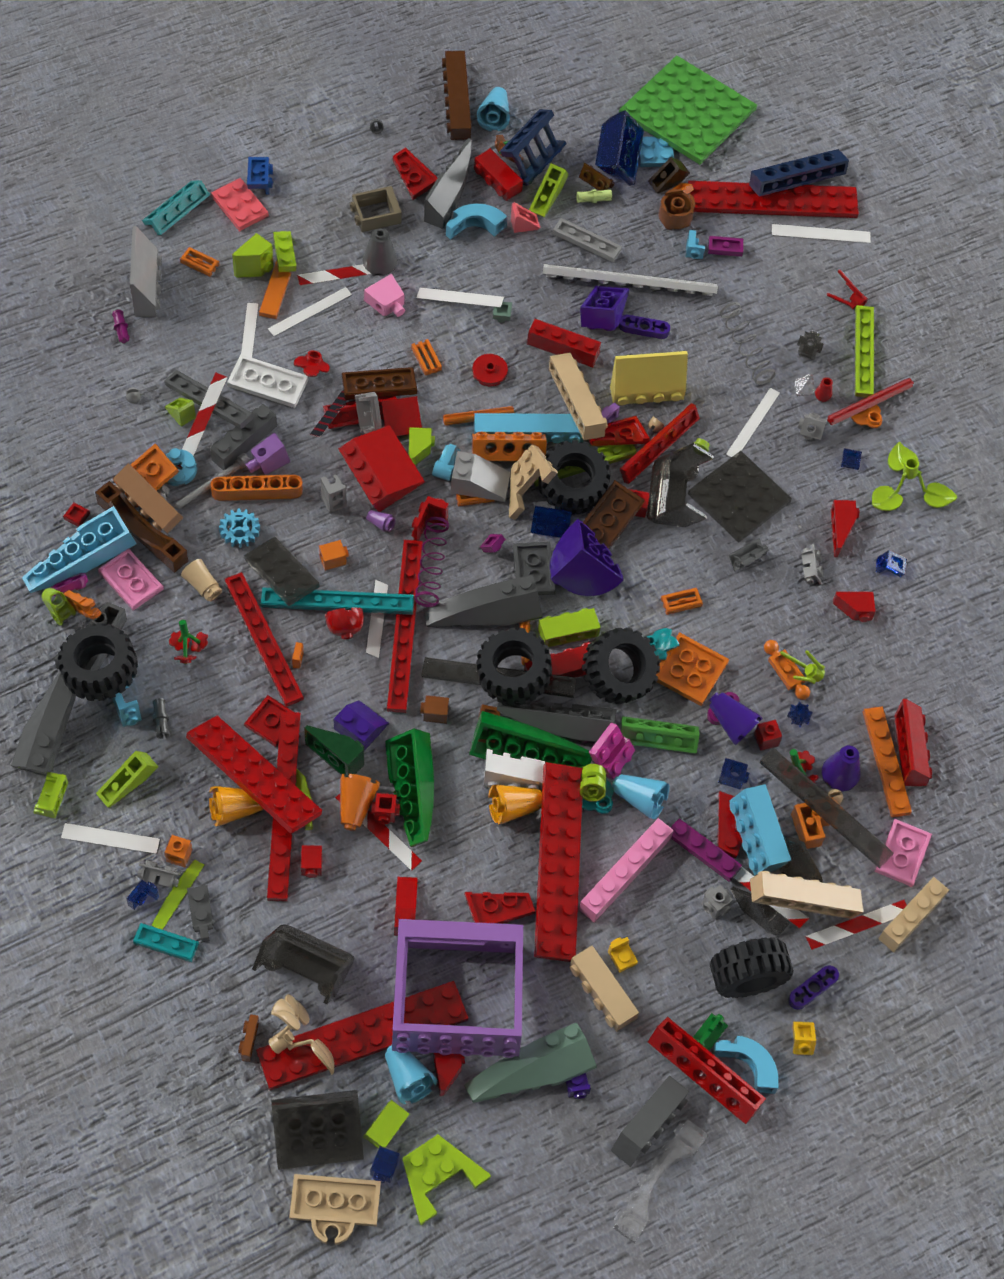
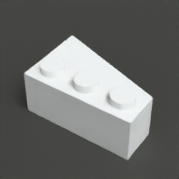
M487 749L484 787L490 789L492 785L498 784L540 789L542 791L543 765L545 761L523 756L521 760L510 758L509 753H503V756L492 754L493 750Z

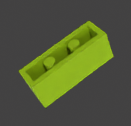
M584 608L573 613L565 612L555 617L547 616L539 620L538 625L540 637L548 647L598 637L601 629L594 608Z

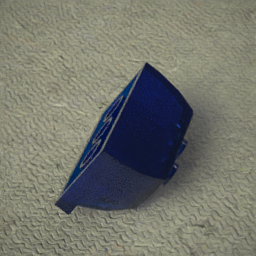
M626 110L610 117L602 124L595 165L607 175L617 180H623L631 186L635 185L644 129Z

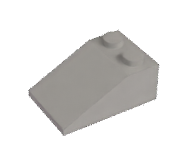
M457 451L450 493L505 502L511 472L476 454Z

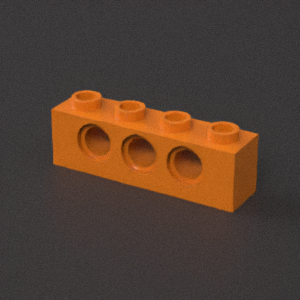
M477 432L472 434V454H476L488 461H518L523 453L528 450L523 448V445L530 443L538 446L546 455V435L540 432H533L531 434H524L523 432H514L513 434H506L505 432H495V434ZM488 443H494L495 447L487 448L486 445ZM507 443H512L514 445L512 448L509 449L504 447Z

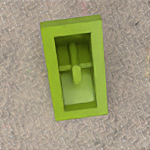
M179 397L164 406L181 427L196 418L193 400Z

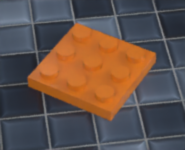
M679 632L676 639L680 645L667 651L666 660H661L658 665L660 666V672L656 674L658 676L657 683L702 707L730 659Z

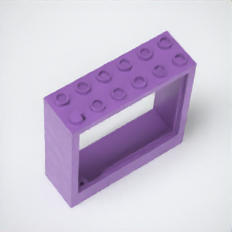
M399 919L392 1051L399 1053L418 1052L420 1054L440 1053L442 1055L452 1053L463 1056L474 1054L485 1057L497 1055L506 1058L519 1056L522 1038L523 925ZM408 948L515 953L514 1029L404 1023Z

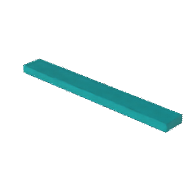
M263 587L260 605L265 608L326 611L345 608V610L361 608L363 612L413 615L415 597L409 594Z

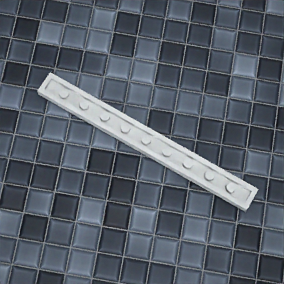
M548 264L543 266V274L551 278H556L557 275H560L568 280H573L574 277L581 278V281L591 282V279L598 280V283L608 284L609 281H612L620 286H626V283L633 284V287L643 288V285L650 286V289L660 290L661 287H664L672 292H678V289L685 290V293L695 294V291L702 292V295L712 296L713 293L717 294L718 289L717 284Z

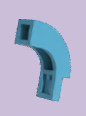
M464 205L454 210L453 219L449 220L446 224V236L452 239L465 228L478 226L486 229L495 237L507 227L508 216L490 205Z
M737 1036L734 1043H731L729 1040H721L715 1043L713 1055L716 1057L737 1058L749 1065L754 1074L755 1090L759 1093H776L778 1090L777 1067L772 1056L762 1045L743 1036Z

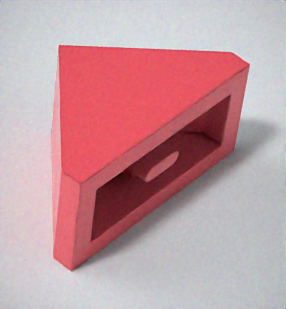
M515 202L512 204L510 220L514 233L540 229L537 214Z

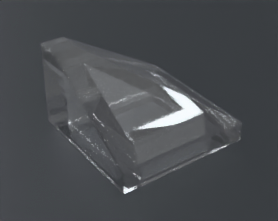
M813 374L794 380L797 396L815 394Z

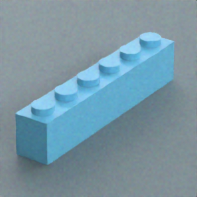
M474 414V434L477 432H487V434H495V432H505L506 434H513L514 432H523L524 434L540 432L546 435L547 442L560 443L568 441L572 443L573 440L583 442V438L571 414Z

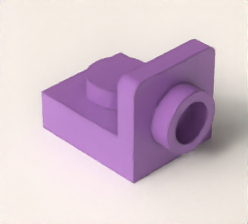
M613 403L603 408L601 414L603 418H606L607 423H611L618 418L620 407Z

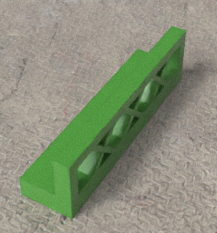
M622 716L620 731L623 737L630 739L632 745L697 753L699 742L698 726Z

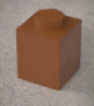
M426 695L425 702H421L420 714H424L423 721L447 724L449 698Z

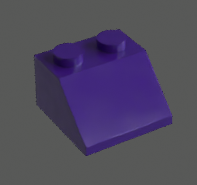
M359 700L346 705L333 719L334 730L342 735L351 737L354 741L358 740L364 746V751L389 725V722Z

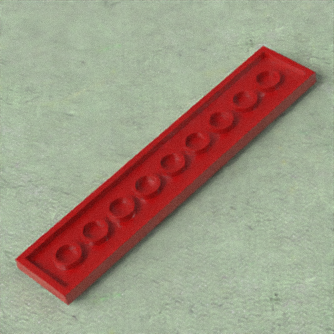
M688 181V184H692L694 189L690 192L695 200L694 212L858 218L859 215L856 187L802 185L758 196L749 186V183Z
M548 762L543 765L534 957L571 962L572 957L576 956L582 819L580 784L583 768Z
M454 981L405 997L404 1023L455 1026L469 1019ZM394 1002L296 1035L292 1042L294 1044L309 1039L314 1041L319 1039L331 1051L334 1058V1068L387 1050L392 1045ZM311 1044L298 1046L291 1050L286 1048L279 1054L275 1053L270 1045L256 1049L269 1091L328 1070L313 1052Z

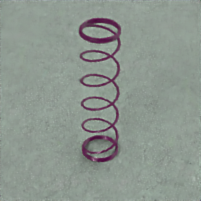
M441 517L428 518L425 523L424 536L427 541L422 545L425 555L420 559V565L423 570L418 574V580L421 584L416 588L414 599L417 604L423 607H433L439 603V598L436 594L428 591L417 593L421 585L434 590L441 588L439 583H422L420 581V574L424 570L434 575L443 573V570L438 567L424 568L422 566V559L425 556L434 560H443L445 558L441 553L431 552L426 554L424 551V545L428 541L438 546L447 544L445 539H428L426 536L427 529L436 533H442L449 529L448 521ZM431 520H441L447 525L435 523L428 526L427 523ZM433 525L446 526V528L442 530H436L430 527ZM440 539L445 541V544H436L430 540ZM429 554H440L443 558H433ZM426 569H439L441 573H432ZM434 583L439 585V587L431 588L424 584ZM419 595H431L437 601L435 603L427 602L421 599ZM417 597H418L421 601H423V602H425V603H428V604H424V603L419 602V601L417 600Z

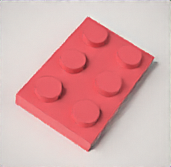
M241 178L211 192L213 200L239 232L269 217L266 208L252 191L248 189Z

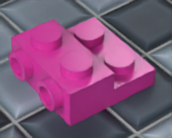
M610 723L589 751V754L595 764L605 768L606 777L614 780L615 777L621 774L625 763L632 759L635 749L630 739L623 737L618 725Z

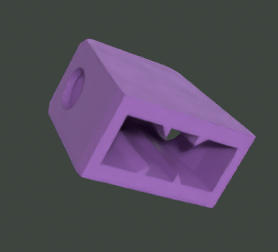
M273 433L251 450L254 459L245 465L250 473L260 468L263 474L267 475L288 464L290 459L284 445L277 435Z

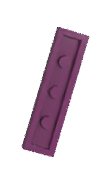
M680 818L670 827L674 830L671 837L673 841L728 882L741 870L742 864Z

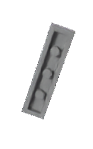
M560 218L552 232L553 235L613 263L622 250V246Z

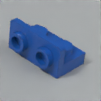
M248 157V189H265L266 195H269L270 188H273V179L270 178V175H273V164H270L269 157Z

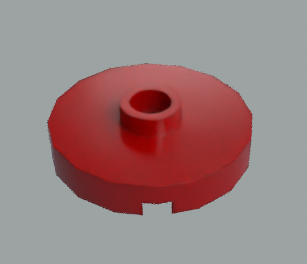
M491 353L483 354L477 357L473 363V377L481 385L488 387L497 386L507 377V363L498 355Z

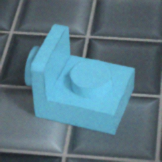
M689 230L685 257L703 259L705 246L698 245L699 238H696V231Z

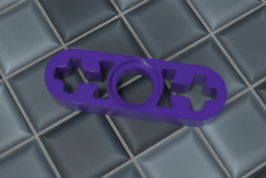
M623 315L619 323L620 330L630 334L665 339L670 333V325L661 320ZM646 324L649 326V329L644 330L640 325Z
M831 965L823 967L791 992L788 998L789 1005L796 1010L803 1009L837 982L839 978L838 970ZM826 973H832V979L828 978L824 981V983L821 981L825 977ZM816 983L819 986V991L811 992L808 984ZM805 992L806 995L801 1002L794 1001L795 996L800 997Z

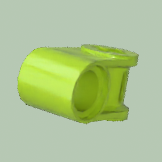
M47 588L43 591L42 601L58 625H63V621L71 615H76L75 609L62 592L54 588ZM56 594L55 600L51 601L52 596Z

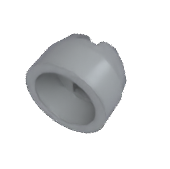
M131 387L126 392V399L129 403H138L141 400V393L136 387Z

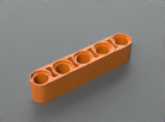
M298 475L215 477L210 484L212 497L218 501L296 499L303 494V482Z

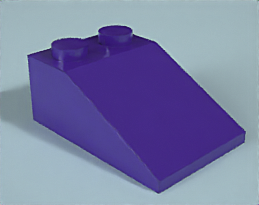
M595 286L580 307L581 327H587L588 329L599 328L606 331L615 330L621 321L629 288Z

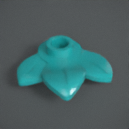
M659 629L653 635L647 636L650 639L649 644L655 646L656 651L654 652L656 656H659V660H666V651L680 645L678 640L671 636L672 629Z
M606 779V795L603 799L588 801L582 798V808L588 811L596 810L601 814L609 813L613 808L611 798L614 790L611 783ZM600 803H605L606 807L600 806Z

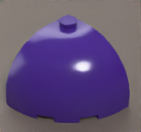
M579 519L565 531L553 551L550 561L551 580L556 585H561L569 592L577 595H601L616 588L624 580L619 565H614L613 560L610 558L612 554L604 543L600 545L594 537L595 533Z

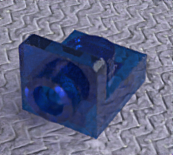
M888 550L878 556L876 572L881 573L887 570L902 577L905 575L907 559Z
M141 880L126 898L128 906L135 910L138 905L141 906L145 902L147 894L157 900L159 898L157 886L152 882L148 881L146 883Z

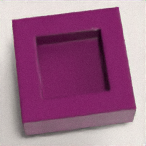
M490 534L480 548L483 552L495 553L501 549V545L506 539L502 534Z

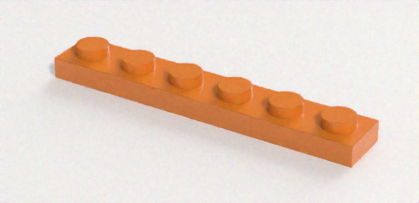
M883 706L866 708L863 710V715L891 818L910 815L912 810Z

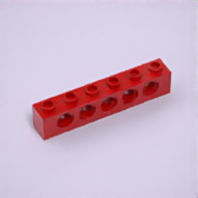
M668 1016L657 1026L649 1038L648 1043L744 1124L749 1122L766 1100L763 1095Z

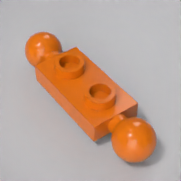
M775 640L766 641L764 651L772 655L768 661L787 689L795 688V695L798 699H808L811 692L808 686L802 685L805 681L793 679V676L804 677L797 665L780 654L778 651L779 645Z

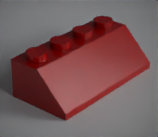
M902 699L894 715L902 778L905 786H926L929 780L932 779V768L928 764L930 751L926 748L928 734L924 732L926 718L922 714L920 706L908 699Z

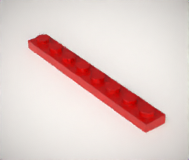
M243 573L225 578V584L284 705L288 707L304 700Z

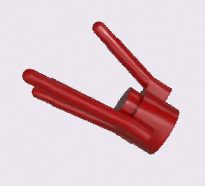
M839 269L838 273L854 292L850 297L851 302L827 293V296L848 305L852 309L857 305L864 306L868 298Z

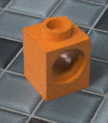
M171 835L164 852L166 862L186 867L193 850L191 841Z

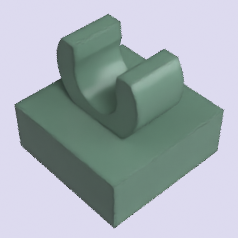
M502 302L501 307H494L492 319H496L500 323L510 321L512 302Z

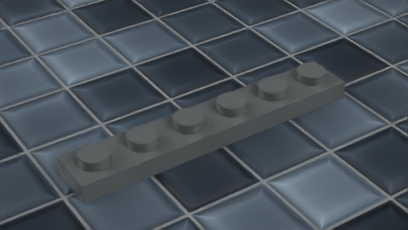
M178 370L164 380L167 387L201 406L208 387ZM222 395L219 396L212 412L241 430L254 419L253 413Z

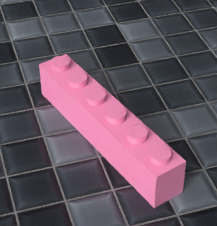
M658 818L582 899L579 911L595 923L671 840L674 830Z

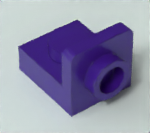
M586 1073L566 1081L569 1098L582 1099L590 1094L591 1086L588 1084Z

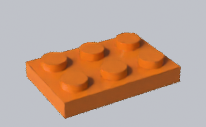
M156 444L131 464L156 491L179 472Z

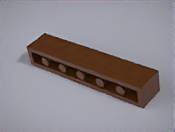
M445 51V58H442V68H445V71H443V81H446L444 84V94H447L445 96V107H448L446 109V120H449V123H447V133H450L451 140L471 139L465 51Z

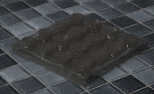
M739 451L688 490V495L738 543L792 500L784 490L742 451Z

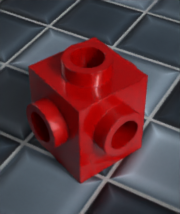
M376 793V802L372 801L371 813L375 814L374 821L382 824L395 822V816H399L400 804H396L397 795Z

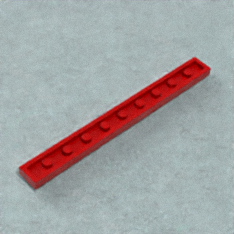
M404 540L398 594L414 595V597L416 595V588L419 586L418 574L420 572L423 541ZM415 600L413 615L396 614L387 712L406 713L417 607Z
M281 712L277 769L296 786L301 713ZM274 818L272 823L267 901L288 902L292 834Z

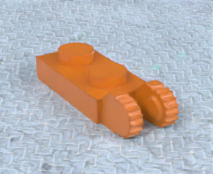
M70 590L64 593L76 612L90 619L98 618L101 615V611L98 608H93L96 603L91 598L82 597L78 592L74 593Z

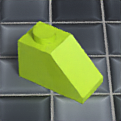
M410 427L409 456L415 466L431 454V447H435V436H431L432 428Z

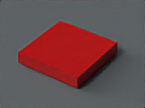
M417 396L381 401L384 427L390 425L396 436L408 435L410 427L422 428Z
M267 695L244 723V726L276 747L279 744L281 712L293 711Z

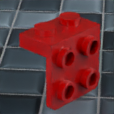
M427 496L425 502H421L418 511L420 514L412 522L413 531L411 537H414L413 540H420L428 518L441 517L448 521L449 503ZM431 520V521H429L430 523H433V524H435V523H441V524L447 525L445 522H443V521H441V520Z

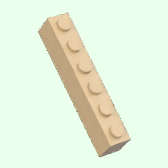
M571 353L550 356L549 371L583 440L604 437L605 429L608 426L607 420L603 418L601 408L597 406L595 396L591 394L589 384L585 382L582 371H579L576 359H573Z
M769 871L758 872V875L750 879L752 902L849 919L863 913L861 889H855L849 885L838 886L836 883H821L819 880L787 877L786 874H770Z

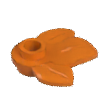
M876 404L853 415L851 419L856 424L878 428L882 424L881 409Z

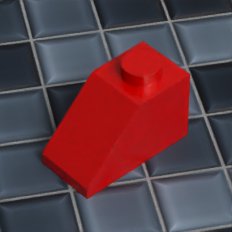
M836 592L833 598V604L852 620L867 622L872 620L875 615L874 592Z
M433 1053L440 1096L446 1094L461 1073L462 1064H465V1057L461 1054L451 1053L449 1055H442L440 1053Z

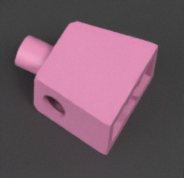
M392 274L364 289V301L381 315L387 316L393 312L397 317H400L404 314L405 309L402 306L404 305L405 295Z

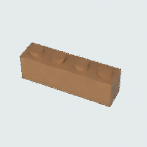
M129 463L113 478L117 483L115 486L123 494L126 492L129 495L127 499L134 506L138 504L142 508L140 512L147 519L151 517L154 520L152 524L159 531L163 529L168 534L184 518Z

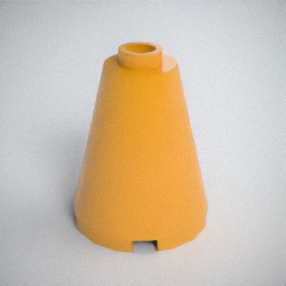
M497 784L492 785L489 790L488 798H492L489 810L495 823L504 824L541 809L542 792L540 789Z
M221 786L210 787L209 793L213 792V798H209V807L212 821H217L214 824L215 826H222L263 810L243 789Z

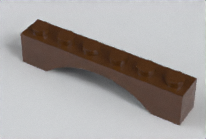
M108 481L95 492L98 505L105 511L114 506L130 533L170 570L175 573L188 562L187 550L174 538L168 537L153 527L114 484Z

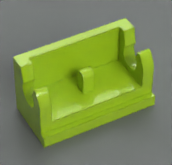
M47 772L46 781L33 812L34 814L55 819L68 786V780L64 774Z
M390 1100L363 1135V1138L378 1149H385L409 1116V1113L393 1100Z

